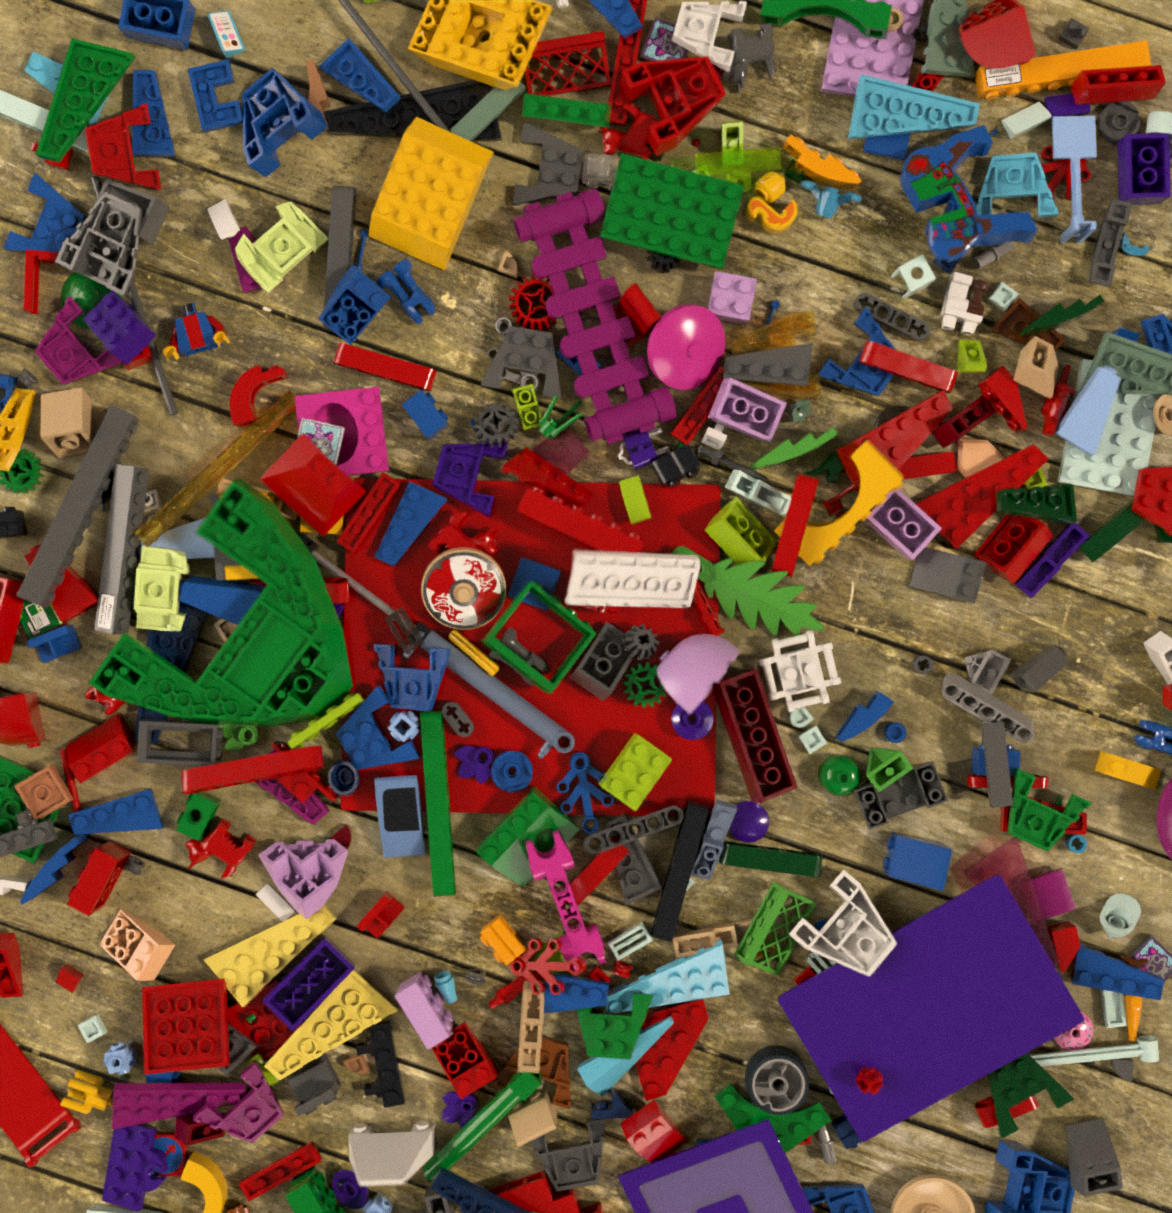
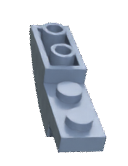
M717 799L712 812L709 811L691 875L710 880L724 848L723 842L736 814V804Z

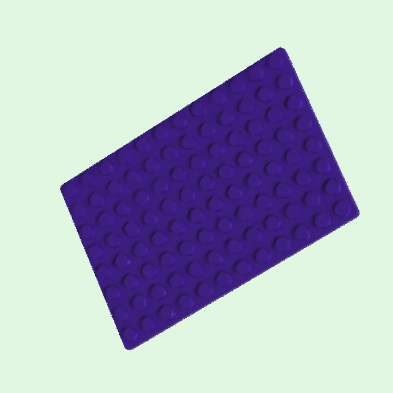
M998 874L892 932L891 935L897 945L870 977L836 963L778 996L779 1004L859 1139L863 1142L1084 1021L1083 1014L1004 880ZM865 1066H868L869 1070L873 1067L879 1070L883 1077V1087L874 1095L870 1092L867 1094L862 1092L857 1086L856 1075Z

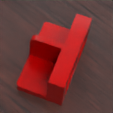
M386 891L356 927L362 932L367 929L376 938H379L404 910L405 906Z

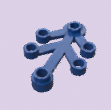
M577 752L571 756L569 762L571 769L564 779L557 783V790L560 793H566L569 790L570 782L577 773L579 783L568 799L561 803L560 809L563 813L569 814L573 809L574 803L581 795L585 813L582 827L586 833L593 834L599 828V821L593 816L590 793L601 800L602 804L606 807L614 803V797L610 793H604L587 781L586 772L598 779V783L605 773H601L590 765V758L587 754ZM582 759L584 761V764L582 766H578L576 764V760ZM561 783H565L567 785V788L565 790H561L559 788V785ZM606 796L611 797L612 801L610 803L604 802ZM566 803L571 806L568 811L563 809V805ZM592 820L594 821L595 825L593 827H588L587 822Z

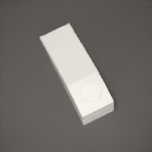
M1160 631L1143 644L1150 659L1169 685L1172 684V638Z

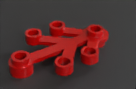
M1046 146L1041 151V158L1048 161L1053 158L1052 146ZM1045 151H1050L1051 156H1047ZM1064 159L1041 164L1044 173L1056 171L1048 183L1053 200V192L1064 176L1067 188L1064 196L1067 200L1072 201V196L1069 194V190H1071L1070 160ZM1080 159V171L1086 175V179L1081 178V183H1085L1090 178L1091 173L1087 169L1086 160Z
M534 938L529 941V947L523 955H519L509 963L511 972L516 976H524L531 984L532 992L537 995L543 993L546 986L530 970H536L550 985V991L554 995L562 993L565 987L549 970L569 971L573 975H579L586 970V962L579 956L570 959L569 962L548 961L562 947V943L558 938L548 941L546 950L537 961L529 960L536 951L542 949L543 942L539 938ZM534 941L537 942L538 948L534 947ZM553 942L557 944V948L553 947ZM573 963L577 965V970L574 969ZM537 984L540 986V991L536 988ZM555 985L559 986V991L555 989Z

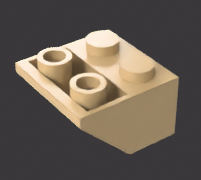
M1034 336L1020 351L1013 379L1048 398L1053 396L1059 370L1053 345Z

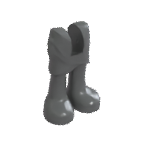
M510 627L500 639L502 644L522 657L531 667L535 665L537 669L545 674L551 671V668L543 659L519 643L516 639V630ZM491 650L488 654V657L493 661L500 660L512 667L494 651ZM512 667L515 672L522 676L523 680L526 683L530 684L531 686H536L524 675H522L519 671H517L514 667Z

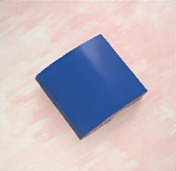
M910 133L865 138L863 152L904 161Z

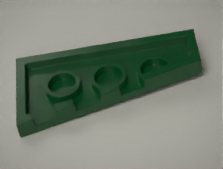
M1071 483L1065 486L1051 485L1044 488L1037 486L1031 489L999 490L996 493L997 513L1067 524L1077 522L1074 487Z

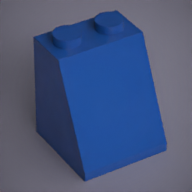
M893 832L892 837H889L887 841V849L889 851L888 856L883 860L884 872L893 878L944 891L952 849L940 841Z

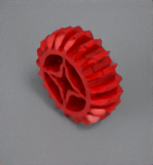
M534 274L531 275L532 281H528L526 277H523L525 284L522 285L518 281L516 285L519 290L511 289V292L516 295L509 296V301L514 302L508 305L510 310H514L511 316L517 317V324L524 321L522 328L526 329L529 324L531 330L538 326V330L542 331V325L550 329L549 322L551 321L552 324L556 325V319L550 318L549 315L540 319H533L539 312L547 314L546 302L544 301L545 294L548 291L554 296L549 279L547 278L545 282L543 279L535 280ZM532 288H541L535 294H525L526 291ZM521 299L529 305L527 315L523 314L520 309ZM540 299L541 306L537 305V307H534L532 301Z

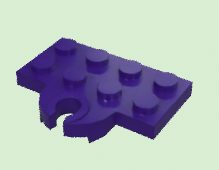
M143 1123L114 1129L102 1201L139 1212L143 1209L145 1193L157 1189L165 1182L166 1176L157 1177L153 1172V1168H156L159 1172L168 1170L165 1158L167 1155L161 1150L153 1148L156 1127Z

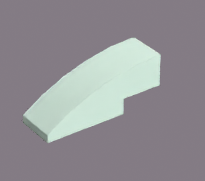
M733 469L724 487L725 489L782 517L786 516L791 500L790 496L740 470Z

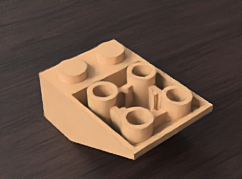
M120 909L99 944L137 981H154L175 946L163 933L123 909Z

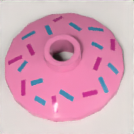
M1081 1012L1084 1016L1082 1023L1054 1038V1041L1061 1048L1068 1051H1076L1084 1048L1091 1041L1093 1025L1085 1013ZM1077 1029V1034L1072 1035L1073 1030Z

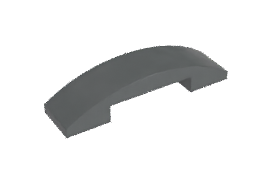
M1111 199L1096 239L1090 265L1089 282L1107 287L1111 286L1116 268L1114 265L1124 226L1128 224L1132 203Z

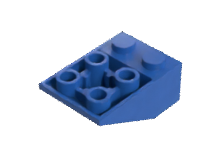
M353 264L339 281L318 320L348 344L352 345L391 296Z

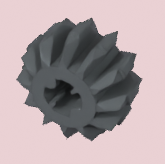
M641 624L639 627L634 625L631 627V630L625 633L626 638L622 643L628 645L624 651H631L630 658L636 655L638 660H642L643 657L649 659L651 654L657 652L656 646L659 645V641L654 638L657 637L658 633L652 634V627L645 629L644 624Z

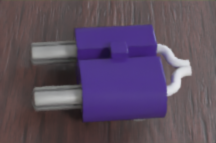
M659 426L642 434L639 433V430L623 435L624 442L620 445L619 459H623L625 463L633 465L634 470L652 464V462L658 459L657 457L669 453L670 449L668 446L655 450L651 443L650 437L661 434L662 430L660 429L662 428ZM624 445L628 451L631 462H629L626 457L621 456L623 454Z

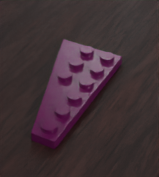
M115 1083L112 1130L196 1113L207 1102L215 1109L235 1105L245 1096L246 1083Z

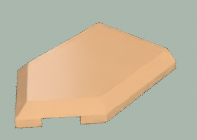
M957 440L958 456L956 469L965 478L1005 459L988 440Z

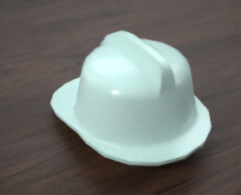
M1115 894L1107 900L1099 919L1110 939L1113 937H1124L1134 930L1141 914L1140 904L1136 899L1126 894Z

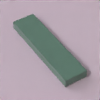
M520 81L518 87L505 91L496 87L493 88L450 130L451 133L472 142L526 90V87Z

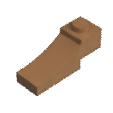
M312 59L305 62L310 83L309 101L322 112L327 124L325 130H328L327 118L323 109L331 107L318 68Z

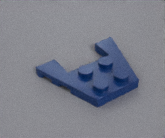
M34 173L27 191L46 199V204L31 239L10 231L4 249L10 252H25V249L59 252L63 242L67 237H72L77 231V225L80 222L83 223L87 217L44 179Z
M864 308L853 324L870 337L868 341L895 349L890 340H887L881 331L882 328L878 322L876 323L871 316L870 310ZM863 348L846 371L832 360L827 359L816 374L818 377L874 396H879L894 376L893 374L860 363L859 360Z
M374 644V650L378 652L380 659L378 664L380 670H383L385 677L384 685L391 708L432 710L451 649L430 648V669L394 666L395 644Z
M381 685L373 690L336 733L351 762L355 764L358 770L416 760L421 757L412 740L393 750L373 716V711L390 702Z
M863 1184L801 1186L811 1206L827 1201L831 1213H874Z

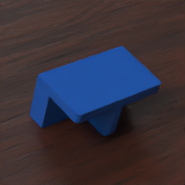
M65 625L27 641L30 649L37 648L43 663L82 648L74 625Z

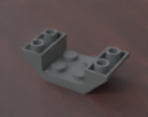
M933 761L912 765L913 769L880 792L876 790L870 780L854 790L868 830L889 823L888 819L922 806L931 808L948 801Z

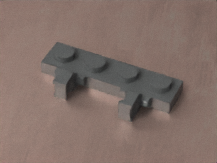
M30 809L19 812L16 815L20 825L18 829L2 834L0 832V857L56 840L58 835L51 818L38 822L37 819L33 818Z

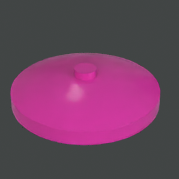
M695 304L680 305L665 313L653 328L648 343V361L657 379L665 385L678 390L693 389L710 379L719 367L725 351V333L720 320L709 309Z

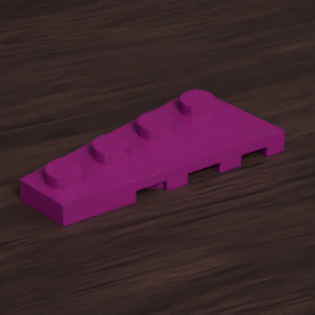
M272 750L269 754L277 753V751ZM275 778L256 782L261 788L269 791L276 799L284 802L291 810L312 825L330 811L315 792L302 803Z

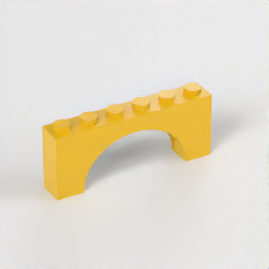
M868 439L851 455L852 460L858 467L861 478L860 492L855 503L847 512L834 520L823 523H807L799 556L809 566L813 563L817 565L825 557L823 553L829 548L833 550L841 542L839 538L844 534L848 536L856 528L855 523L859 520L863 522L872 513L870 511L871 508L875 505L879 507L887 499L885 496L891 490L895 492L903 484L901 480L904 475ZM785 519L774 530L780 537Z

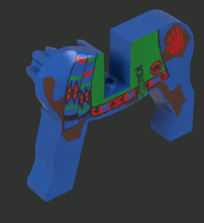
M984 125L955 134L938 146L925 147L914 151L906 159L901 172V187L916 213L947 203L943 214L930 218L925 229V236L928 235L929 248L936 255L935 259L938 262L944 260L950 263L953 260L959 259L972 246L974 248L983 245H1000L1010 241L1028 243L1032 241L1038 230L1029 212L978 215L970 192L955 172L968 157H982L988 154L993 141Z

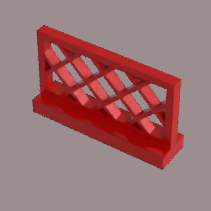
M604 31L537 42L530 60L537 59L542 65L536 73L528 68V64L525 69L528 94L555 96L611 86ZM601 48L602 57L596 63L588 55L592 49ZM573 52H578L583 56L578 66L567 60ZM557 55L563 60L557 70L547 63L551 56ZM585 59L595 65L589 76L579 69ZM565 62L575 69L569 79L559 73ZM544 66L554 72L548 83L538 76ZM597 68L605 73V82L598 83L591 78ZM577 71L587 78L581 86H576L571 82ZM529 73L534 76L531 81ZM556 75L566 81L562 89H555L550 85ZM536 78L546 85L542 92L532 93L531 85Z

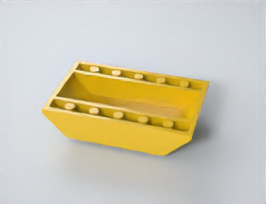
M416 117L404 132L373 209L369 237L445 271L494 152Z

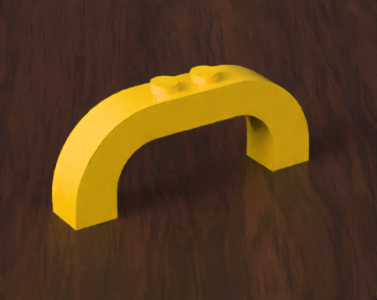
M194 1151L187 1161L181 1180L194 1184L202 1191L205 1198L203 1213H223L228 1197V1188L224 1174L210 1158Z

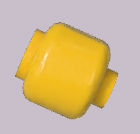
M772 171L766 173L755 183V196H759L767 204L773 203L785 193L784 177Z

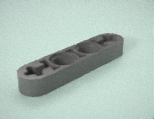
M862 293L854 300V309L859 314L864 308L860 307L861 303L858 301L866 299V304L871 307L874 303L877 304L871 314L875 322L914 341H922L930 333V327L926 322L870 294ZM883 307L887 310L888 315L886 318L878 317V308ZM897 317L905 318V327L900 328L896 325L895 320ZM911 322H913L914 324L911 327L915 329L922 327V332L924 334L917 336L916 330L912 328L909 330V332L906 330L911 325Z

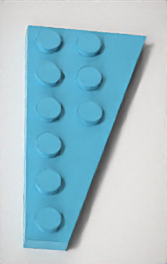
M861 74L858 78L848 139L973 127L977 123L980 104Z

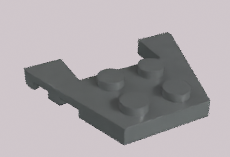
M524 122L521 143L542 146L537 187L515 184L513 205L518 206L527 202L534 203L548 198L555 199L557 196L572 192V195L578 194L583 150Z
M510 326L481 386L501 389L504 368L546 374L543 397L554 398L557 395L558 399L562 400L553 334Z
M587 1119L590 1141L549 1149L546 1134L530 1141L535 1154L541 1160L557 1192L598 1184L606 1119Z

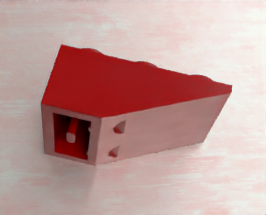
M466 1022L452 1029L450 1037L431 1048L460 1099L496 1079L500 1072L489 1052Z

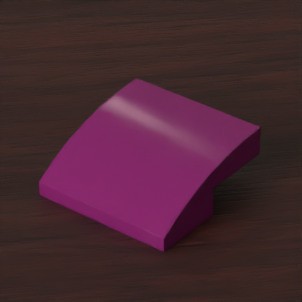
M1063 868L1042 872L1040 876L1020 880L1034 922L1076 909Z

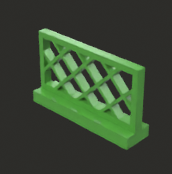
M773 881L734 955L746 965H753L778 976L796 944V941L788 935L790 933L788 924L794 921L798 923L801 918L808 922L817 903ZM788 895H791L793 902L784 906ZM808 903L806 910L800 913L798 906ZM794 908L795 915L787 919L786 911ZM782 914L783 921L774 924L776 917ZM784 926L786 933L777 937L776 930ZM772 932L773 939L764 943L767 934ZM787 939L786 947L780 949L779 942ZM775 945L776 952L767 955L766 948ZM762 950L763 957L755 961V956ZM777 957L778 962L775 967H770L769 961Z

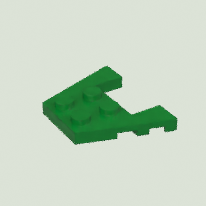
M1016 768L1012 790L1013 806H1010L1007 833L1048 852L1065 833V829L1072 822H1076L1080 817V813L1085 808L1088 809L1092 802L1071 794L1063 813L1058 812L1027 797L1036 777Z
M633 993L632 1016L593 1014L592 1007L577 1009L587 1055L590 1057L631 1059L641 1027L648 1014L647 1011L650 1003H652L653 995Z

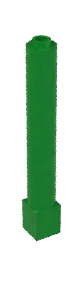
M516 1072L510 1078V1082L423 1165L424 1177L428 1181H432L441 1167L449 1171L521 1100L525 1101L541 1085L543 1075L540 1072Z

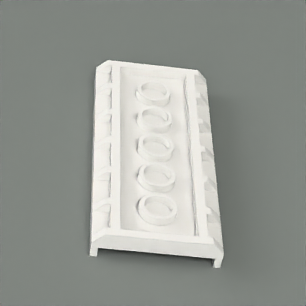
M574 551L573 553L574 561L568 594L565 597L566 605L689 608L691 606L700 569V559L697 555Z

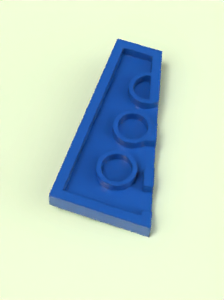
M350 38L319 66L323 72L385 113L401 99Z
M133 70V109L140 107V105L148 104L151 125L132 126V153L134 156L176 157L157 73L154 70Z
M409 481L375 558L395 566L448 499Z
M152 788L68 815L74 835L164 828Z
M1080 943L1081 947L1075 957L1072 984L1161 1001L1164 985L1163 977L1139 967L1130 966L1120 959L1111 958L1104 955L1101 951L1092 950Z

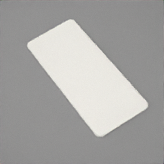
M266 884L256 894L282 922L286 921L295 912L269 884Z

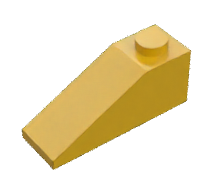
M1101 751L1094 771L1156 790L1162 770Z

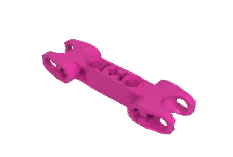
M552 831L555 845L548 852L542 853L535 848L531 840L525 841L535 881L547 878L567 933L557 937L562 943L560 950L564 960L569 962L570 959L580 956L584 952H591L595 954L600 964L605 963L603 942L596 923L585 927L565 870L575 867L569 847L559 831ZM557 881L564 882V884L559 887L554 885ZM565 900H567V902L569 903V906H570V908L567 909V910H566V906H565V904H564V902H563V901H565ZM571 918L578 919L575 923H568ZM573 963L574 969L577 970V965Z

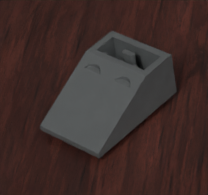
M1100 1117L1065 1124L1071 1187L1085 1197L1123 1189L1121 1167L1104 1118Z

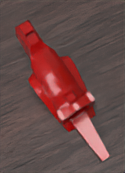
M1066 364L1058 382L1055 383L1053 396L1051 398L1046 397L1041 409V414L1044 418L1042 434L1049 437L1054 435L1059 420L1061 421L1069 408L1070 395L1075 392V388L1066 385L1071 369L1069 364Z

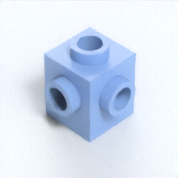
M405 710L401 713L396 712L389 721L392 723L388 727L391 731L390 734L398 741L402 740L405 742L408 738L412 740L420 731L417 729L420 725L417 721L419 718L411 711L408 713ZM404 721L410 725L408 729L402 726Z
M133 1041L115 1043L104 1054V1065L108 1068L109 1074L117 1073V1075L128 1073L138 1061Z
M377 1192L372 1199L368 1198L366 1204L361 1209L363 1213H391L393 1204Z

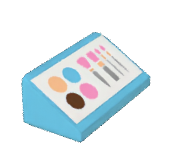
M230 11L207 14L226 58L246 51Z

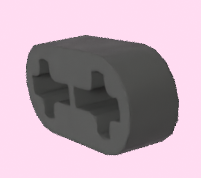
M450 701L443 706L442 714L454 731L461 737L471 735L474 731V723L460 704ZM448 706H455L457 708V710L455 711L456 715L458 716L457 719L454 717L453 714H447V711L449 710L447 708ZM459 719L464 724L469 723V732L465 730L460 731L461 724L458 722Z

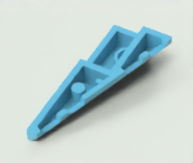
M669 1016L641 1030L634 1052L629 1060L590 1057L582 1061L577 1070L586 1086L598 1095L604 1096L674 1023L672 1017Z

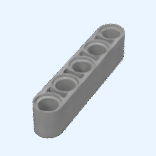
M948 674L944 677L942 695L947 700L986 723L1003 721L1005 734L1021 743H1027L1033 739L1034 722L1030 717L956 674Z

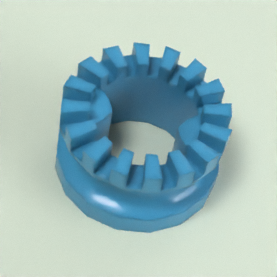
M1069 834L1067 839H1065L1066 847L1074 853H1082L1087 848V840L1082 835ZM1075 838L1081 842L1077 849L1072 845V841Z

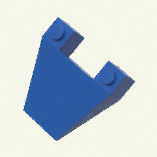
M271 68L242 93L243 151L248 165L264 177H267L281 166L276 149L299 130L313 140L327 128L322 112L274 68Z
M999 1140L995 1160L1007 1168L1010 1174L1004 1201H987L984 1213H1070L1075 1189L1071 1187L1069 1170L1017 1141Z

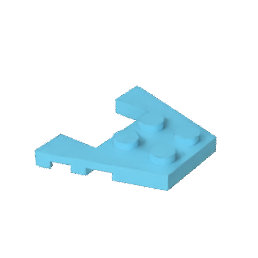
M1037 153L992 156L976 206L978 215L992 214V199L1037 196V218L1058 216V209L1054 204L1053 196L1048 188Z

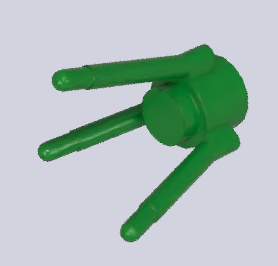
M555 395L544 416L538 421L541 424L538 429L548 439L555 438L559 432L582 416V413H578L560 426L582 404V401H578L558 421L552 417L547 419L558 399V396Z

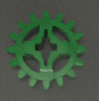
M21 448L10 470H0V477H2L0 484L6 485V490H13V493L17 494L20 491L21 493L28 494V489L35 491L34 484L41 485L38 479L39 477H44V474L40 473L44 466L38 465L41 459L34 458V452H28V450ZM22 469V471H26V473H19L14 470Z
M646 662L645 667L638 663V669L631 667L632 674H625L629 679L628 681H623V684L628 686V688L624 689V693H630L627 699L631 700L634 698V705L641 702L642 708H645L646 703L653 707V701L656 700L658 703H661L659 697H666V694L663 692L665 687L660 679V687L655 686L653 681L655 675L658 677L656 664L650 668L649 662ZM648 671L645 676H636L639 672ZM637 680L643 682L650 680L649 684L654 690L651 688L642 690V685ZM632 682L638 687L636 695L632 690ZM646 694H655V696L651 698L643 699Z

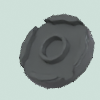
M1126 101L1113 102L1104 107L1097 119V129L1101 137L1109 143L1117 144L1126 134H1137L1141 125V118L1139 119L1137 108Z

